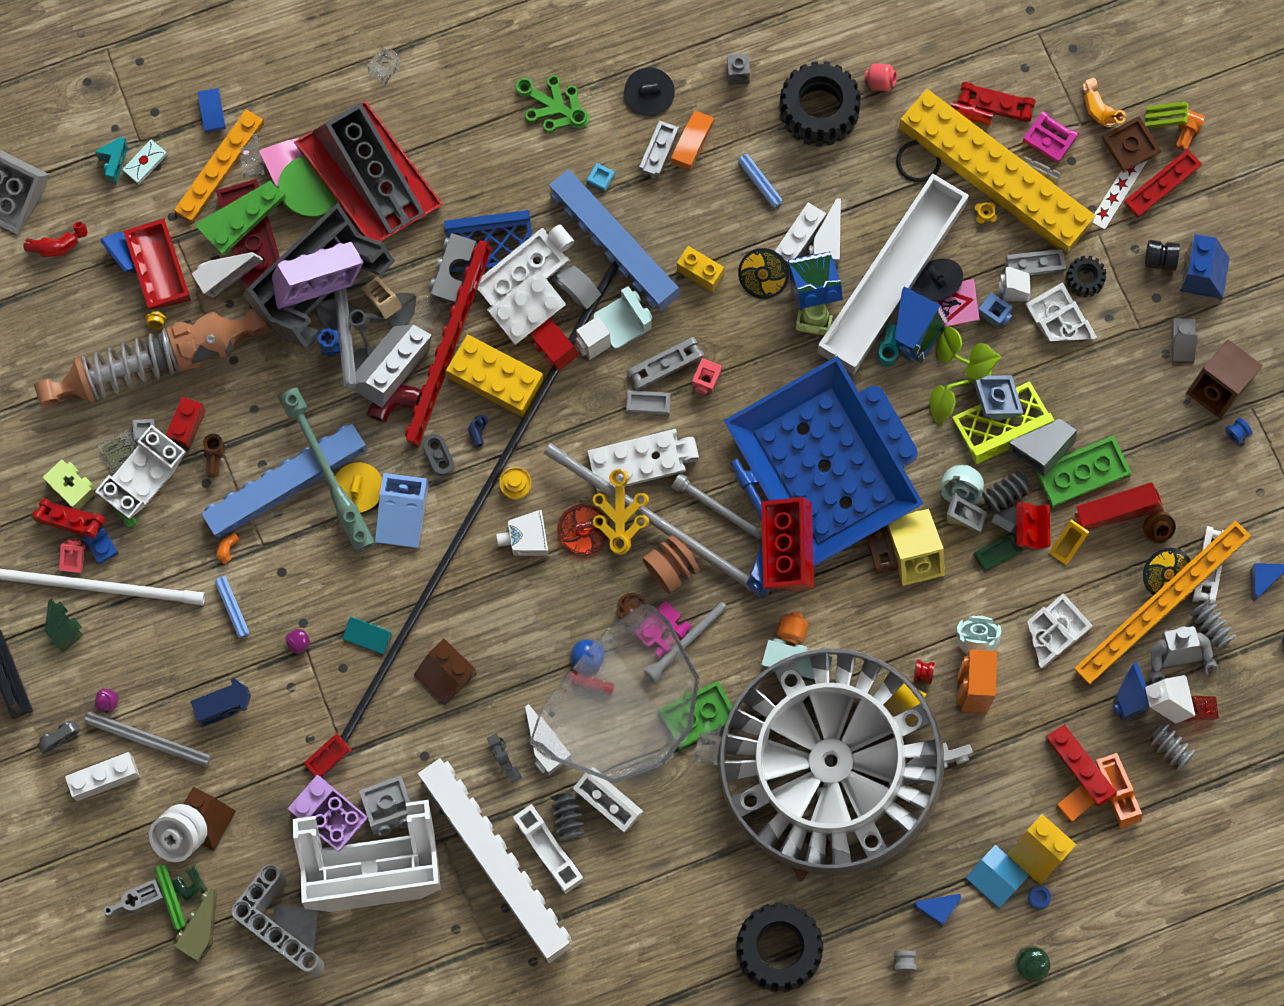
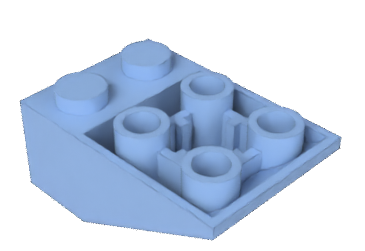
M383 473L375 543L419 548L429 487L427 479Z

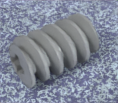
M1209 600L1192 610L1190 616H1198L1195 624H1203L1199 629L1200 632L1208 631L1205 636L1212 639L1210 642L1211 647L1218 646L1216 648L1218 649L1229 643L1237 635L1228 634L1232 627H1223L1227 620L1218 619L1222 612L1214 613L1213 610L1217 607V604L1209 605L1208 603L1211 601Z
M1166 723L1157 728L1146 741L1153 738L1151 747L1159 745L1157 753L1160 754L1165 751L1163 759L1172 758L1170 766L1178 764L1177 773L1193 758L1195 750L1186 751L1188 743L1180 745L1182 737L1173 738L1176 730L1168 732L1167 729L1170 724Z

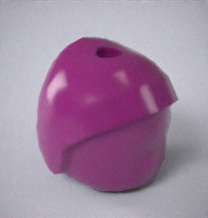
M295 629L285 637L287 646L295 654L303 653L310 645L309 636L302 629Z
M101 689L97 692L94 707L106 713L112 712L117 707L119 696L113 690Z

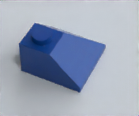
M1138 662L1133 663L1126 673L1114 699L1113 709L1116 716L1120 715L1121 721L1147 713L1150 709L1145 688L1147 686Z

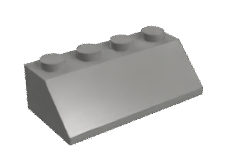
M414 324L394 326L356 371L357 384L351 390L383 407L430 350L432 335Z

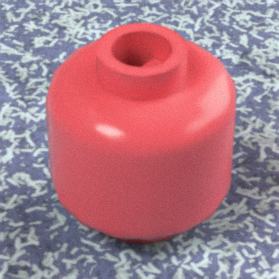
M874 63L870 66L869 70L865 71L864 80L872 91L888 92L896 85L897 72L893 70L890 64Z

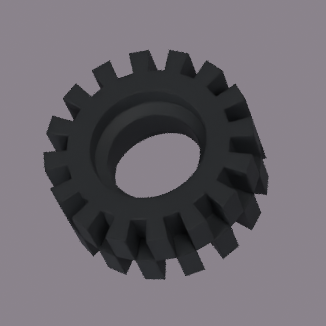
M1084 255L1081 256V259L1076 258L1068 268L1066 275L1067 286L1071 287L1070 291L1072 293L1076 291V295L1079 297L1080 294H1084L1083 297L1086 298L1088 295L1092 297L1095 293L1098 294L1105 283L1106 269H1103L1104 264H1099V259L1097 258L1093 260V256L1085 258ZM1084 269L1090 270L1094 274V280L1088 284L1083 283L1079 280L1078 273Z

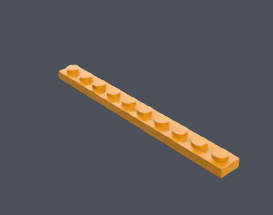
M1235 520L1080 662L1074 670L1089 686L1092 685L1251 538V535Z

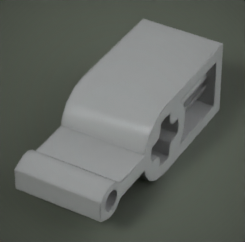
M154 879L125 892L121 898V903L111 907L106 906L103 909L104 914L108 918H114L117 913L124 910L130 913H139L164 902L158 881ZM132 897L136 899L134 907L129 904Z

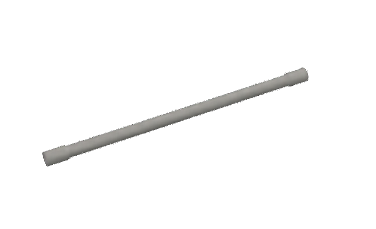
M552 443L547 446L543 454L558 464L565 466L615 500V487L569 457L567 453ZM625 494V507L627 508L634 499ZM641 506L635 512L637 515L647 516L650 524L668 536H675L689 550L752 592L746 584L749 578L747 574L646 507Z

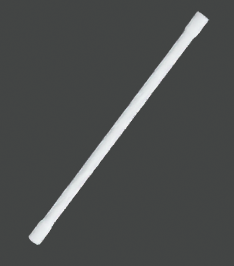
M0 569V580L178 601L202 606L205 602V592L179 591Z

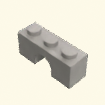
M451 233L450 238L445 239L442 250H445L443 259L439 258L436 265L437 277L436 279L432 278L429 286L433 298L456 304L458 299L457 292L459 287L463 285V282L452 278L450 270L458 262L471 264L472 251L477 246L476 241Z

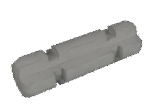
M1026 156L1022 158L1025 163L1045 178H1048L1049 181L1054 184L1058 182L1060 172L1054 169L1051 171L1050 167L1037 161L1032 162V159Z

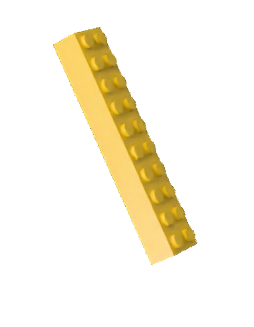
M926 89L900 119L899 129L913 140L918 141L922 147L934 156L939 157L943 163L1054 247L1062 249L1065 255L1070 252L1093 224L1096 215L930 90Z

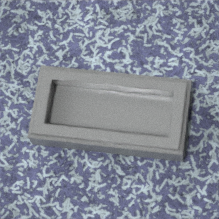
M627 390L626 413L669 416L671 393Z

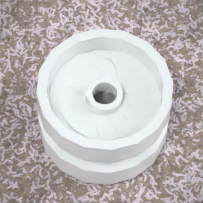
M184 804L171 806L151 824L149 829V842L152 849L159 857L170 862H180L187 859L204 843L207 836V825L203 816L196 809Z

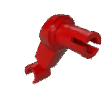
M78 221L73 224L75 231L73 234L67 231L57 239L43 237L41 240L26 239L25 241L29 243H24L23 248L26 252L39 253L42 257L65 255L79 243L76 238L85 237L88 231L86 225Z

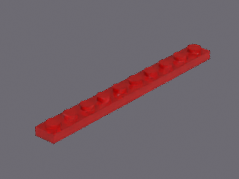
M479 240L478 245L473 248V259L470 266L468 265L465 270V280L458 289L457 302L450 310L451 318L448 325H445L443 329V340L441 345H438L436 348V358L434 364L429 367L427 383L421 388L420 402L414 407V418L405 432L406 440L413 446L419 447L444 381L446 369L451 362L492 251L488 242Z

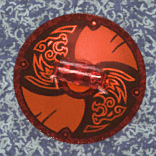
M579 504L567 509L560 517L557 527L558 537L562 545L570 552L578 555H590L599 551L606 544L608 537L600 528H596L593 525V519L597 515L605 516V514L598 508L588 504ZM602 518L598 519L600 526L603 524Z

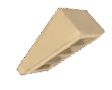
M378 276L360 288L386 319L402 308L397 296Z

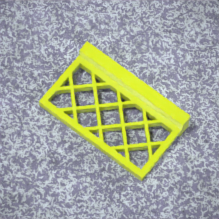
M1030 382L1016 387L1018 396L1019 393L1026 390L1031 394L1030 402L1019 399L1021 405L1028 407L1025 415L1022 414L1016 417L1023 419L1022 424L1018 427L1008 425L1011 418H1008L1006 424L994 421V419L990 420L980 417L979 415L982 411L981 404L952 417L976 465L1010 450L1009 443L1012 439L1054 421L1051 413L1047 412ZM1030 408L1040 410L1042 416L1038 418L1028 416ZM964 418L973 419L972 428L962 426L960 420ZM977 421L989 424L986 433L974 430ZM992 425L1004 428L1002 434L998 436L989 434ZM972 434L984 437L983 442L973 446L971 442Z

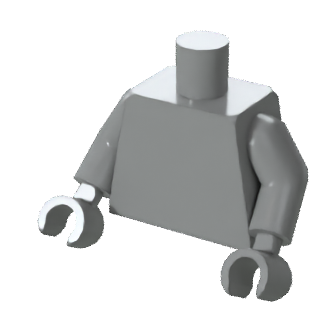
M1181 626L1178 629L1164 632L1161 639L1151 648V667L1153 669L1149 672V678L1153 684L1157 677H1159L1160 681L1165 679L1160 668L1202 661L1203 659H1205L1203 667L1207 675H1209L1208 669L1210 667H1215L1216 673H1218L1217 663L1212 659L1214 655L1209 638L1200 632L1197 633L1194 626Z

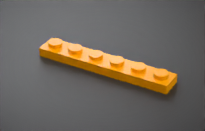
M245 109L174 209L176 214L191 223L196 220L264 124L262 118Z

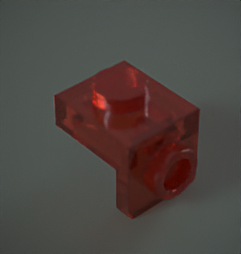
M1215 696L1191 697L1195 716L1184 720V722L1219 719Z

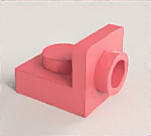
M68 538V541H64L60 548L59 570L81 573L83 570L84 550L87 548V543L81 542V539Z

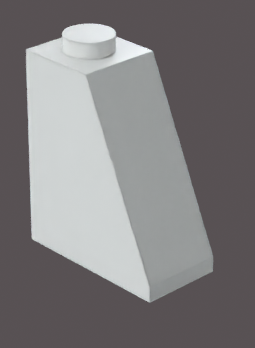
M1185 675L1163 679L1145 687L1150 708L1177 724L1195 716Z

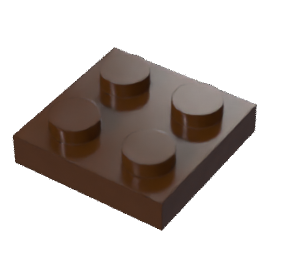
M1140 116L1102 136L1104 143L1123 173L1157 156L1161 152Z

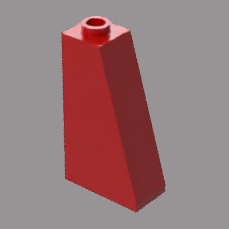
M1151 482L1076 506L1078 513H1075L1077 524L1082 525L1086 530L1150 515L1157 511H1164L1158 489Z

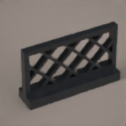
M0 630V691L11 718L16 719L34 710L2 630Z

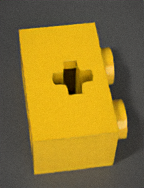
M687 246L677 261L676 271L713 293L724 277L725 267Z

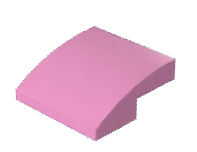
M297 139L281 142L259 151L277 188L283 169L291 161L303 157L294 144V141Z

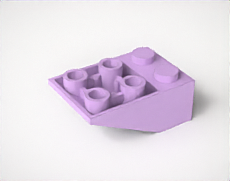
M316 775L288 808L290 813L296 818L316 816L320 838L338 852L368 819L363 812L319 775Z

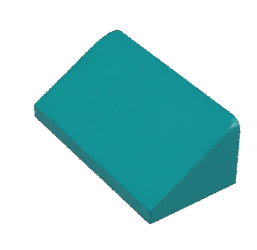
M350 616L343 640L384 655L392 633Z

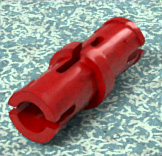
M955 101L951 105L952 108L968 120L990 126L993 112L977 109L975 105L967 106Z

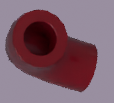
M400 385L383 407L372 402L366 415L374 420L386 423L388 416L394 409L402 406L414 409L419 403L421 389Z

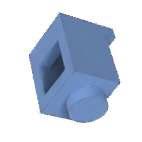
M992 292L978 310L979 318L982 317L998 329L1001 325L1006 326L1012 318L1010 314L1012 306ZM993 312H998L999 317L994 315Z

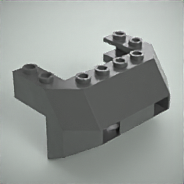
M337 203L247 288L243 295L253 310L282 339L306 348L320 334L318 330L307 326L312 322L307 314L319 306L328 294L278 309L272 275L278 263L284 260H294L304 254L307 256L320 249L326 250L339 243L345 244L352 242L364 262L361 269L381 276L389 270L395 260L383 242L360 235L339 203Z

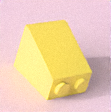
M929 509L906 514L887 525L902 586L945 576L944 549Z

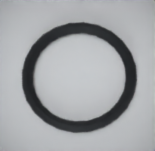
M913 140L900 148L896 157V165L901 175L913 182L928 181L932 173L934 175L938 173L941 159L936 156V167L926 177L915 178L908 175L901 166V155L906 148L919 144L918 141Z

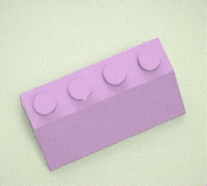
M352 242L339 243L326 250L320 249L313 254L307 256L305 254L300 255L294 260H284L278 263L272 275L278 309L352 286L364 263Z

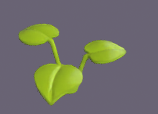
M949 326L944 327L939 335L936 345L937 356L944 363L951 362L954 357L956 360L968 364L965 373L969 379L949 384L945 388L942 385H938L932 391L929 408L934 421L938 425H942L954 410L956 400L954 393L950 389L969 383L974 384V380H981L985 376H991L992 369L1001 358L999 354L984 343H978L972 348L969 360L958 356L957 353L962 348V339L958 331Z

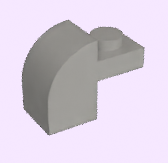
M565 265L551 279L555 286L565 290L576 304L585 309H588L601 295L593 282L575 266L569 267Z

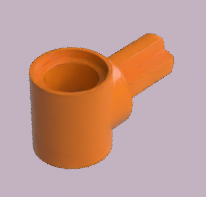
M1188 110L1187 124L1178 126L1181 133L1176 143L1177 148L1180 150L1188 149L1193 135L1199 134L1206 116Z

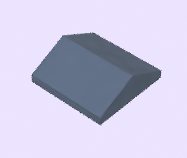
M1012 375L985 376L981 380H974L984 416L1000 421L1023 414Z

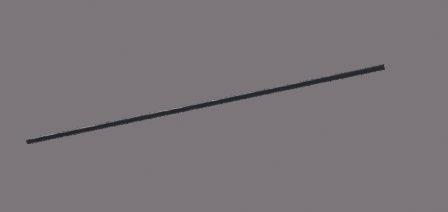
M615 261L611 263L597 288L601 295L588 309L584 310L568 340L573 345L576 343V330L589 321L617 272L619 266ZM555 365L549 371L341 734L342 739L346 743L558 375L559 370Z

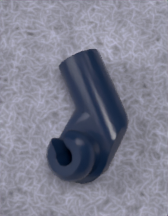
M480 414L476 416L468 427L474 447H480L484 444L481 433L488 422L485 415Z

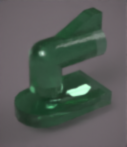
M196 865L184 870L194 884L187 887L180 876L172 881L174 890L185 900L193 897L198 893V890L202 894L208 891L199 876Z

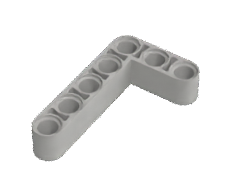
M266 865L232 907V916L311 977L319 976L324 970L323 960L263 914L286 883L285 874L277 866ZM277 873L276 878L273 881H269L270 877ZM263 891L262 896L259 899H255L256 895ZM248 909V914L241 918L242 913ZM265 922V926L258 930L259 924ZM282 934L280 941L274 943L276 936ZM298 947V952L295 955H291V951ZM312 960H315L314 966L311 968H307L308 963Z

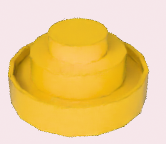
M518 467L509 468L504 471L499 481L503 495L512 500H519L527 496L532 486L530 475L527 471Z

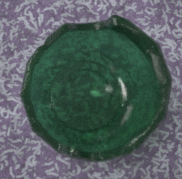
M1025 946L1018 951L1015 957L1016 969L1024 979L1040 981L1048 975L1050 960L1043 949L1037 946Z

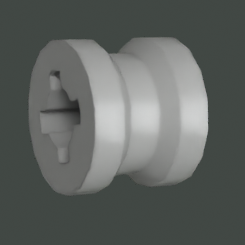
M894 951V957L896 958L894 971L917 970V965L914 963L916 951Z

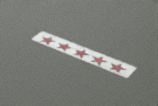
M1147 161L1124 173L1121 170L1095 212L1094 224L1103 229L1107 227Z

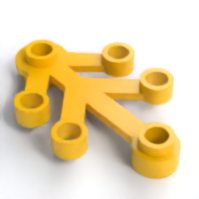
M615 469L609 475L610 483L615 486V509L607 502L608 498L603 493L595 494L593 496V503L599 506L616 523V532L608 525V520L604 515L595 516L593 525L596 528H600L610 539L611 550L615 554L623 555L630 550L633 536L641 528H646L649 525L647 516L638 515L634 520V524L625 532V523L641 506L648 504L649 497L645 493H638L635 495L634 501L625 509V485L629 480V476L625 470ZM619 474H622V475H623V481H622V482H620V481L618 480V475H619ZM599 496L603 498V502L601 504H599L597 501ZM640 496L644 497V502L642 504L639 502ZM599 518H602L603 524L601 526L598 524ZM640 518H643L645 521L643 526L639 524ZM619 540H623L624 546L622 548L618 545Z

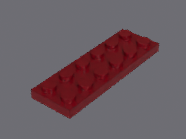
M257 179L216 190L221 209L258 188ZM268 215L232 248L235 256L253 252L263 259L261 263L241 277L245 291L280 258Z

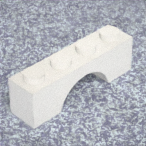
M532 804L513 816L514 822L565 894L584 882L582 875L554 839Z

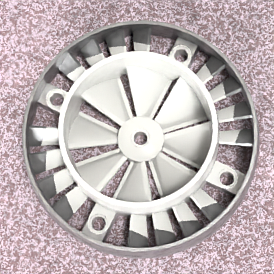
M817 649L798 653L780 660L759 674L741 693L724 725L719 749V773L724 797L731 813L745 834L760 849L781 863L799 870L824 875H841L866 870L889 860L906 848L918 836L931 817L939 799L944 775V750L939 726L932 709L921 692L905 675L884 661L864 653L844 649ZM829 655H837L836 683H829ZM810 657L815 684L806 686L794 662ZM860 658L864 660L856 687L849 686L855 660ZM883 667L889 673L875 695L871 696L868 694V691ZM773 672L776 673L787 695L776 706L756 688L763 679ZM790 676L798 679L797 684L793 687L785 684L786 679ZM905 683L920 704L893 717L883 704ZM808 696H810L824 740L820 739L803 703ZM860 699L847 730L840 741L839 739L853 700ZM744 702L767 719L763 722L739 709L740 705ZM909 716H915L918 719V724L914 727H909L906 724V719ZM930 725L932 726L935 739L904 745V738ZM733 727L759 737L756 741L728 733L730 728ZM770 729L811 751L810 754L768 740ZM891 733H893L895 737L852 754L853 751L861 747H864L876 740H879ZM725 754L755 755V760L725 761ZM828 756H835L838 759L834 767H829L825 764ZM937 757V767L906 765V758ZM808 768L811 769V772L773 790H770L766 781ZM853 769L890 782L892 785L890 788L853 772ZM758 775L760 784L734 797L731 796L727 781ZM904 777L933 784L932 793L904 785ZM820 782H823V786H827V788L820 793L811 821L801 818ZM839 783L843 784L858 818L851 820ZM751 795L757 798L756 805L753 807L746 806L745 799ZM897 797L922 809L923 812L920 817H916L895 803ZM772 805L778 814L756 835L743 818ZM885 813L907 832L889 848L886 847L875 825V822L882 818ZM788 824L794 825L780 851L774 849V845ZM806 833H812L805 861L798 860ZM856 834L867 856L866 859L852 862L846 835ZM826 836H832V865H825ZM870 836L878 839V844L874 848H869L865 844L866 839Z

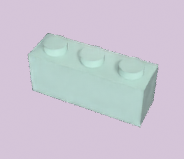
M781 639L768 640L761 669L766 670L780 660L808 651V648L799 644H795V647L786 645V641ZM829 656V671H830V667H831V663H832V659H833V657H830V656ZM810 657L795 661L794 663L802 679L815 683Z

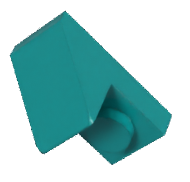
M120 137L95 151L98 159L108 161L104 166V174L109 183L117 184L129 146L124 137Z

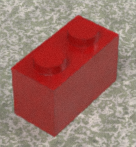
M548 318L530 333L533 338L531 344L538 353L541 351L545 353L543 358L550 367L555 365L560 371L579 356L574 345L551 318Z
M182 397L165 436L179 447L190 450L206 412L203 404Z

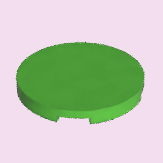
M304 157L291 161L283 169L279 178L278 189L286 196L282 203L290 212L307 217V219H316L323 217L338 203Z

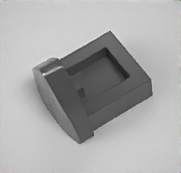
M1011 507L999 514H995L991 522L1016 534V507Z

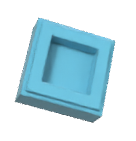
M596 163L586 182L606 192L615 176V172Z

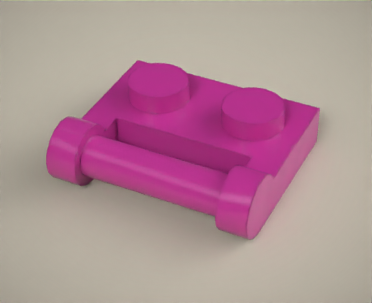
M1042 111L1024 136L1023 142L1054 162L1059 163L1079 133L1075 130H1069L1050 118L1048 113ZM1044 123L1056 132L1060 133L1061 135L1067 138L1066 141L1061 139L1054 133L1050 132L1046 128L1042 127L1041 125Z

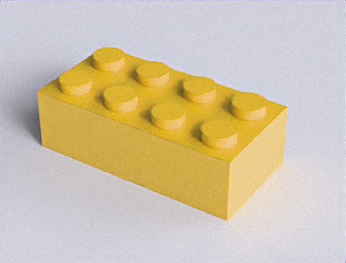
M468 334L446 369L448 379L522 418L544 382L541 372Z

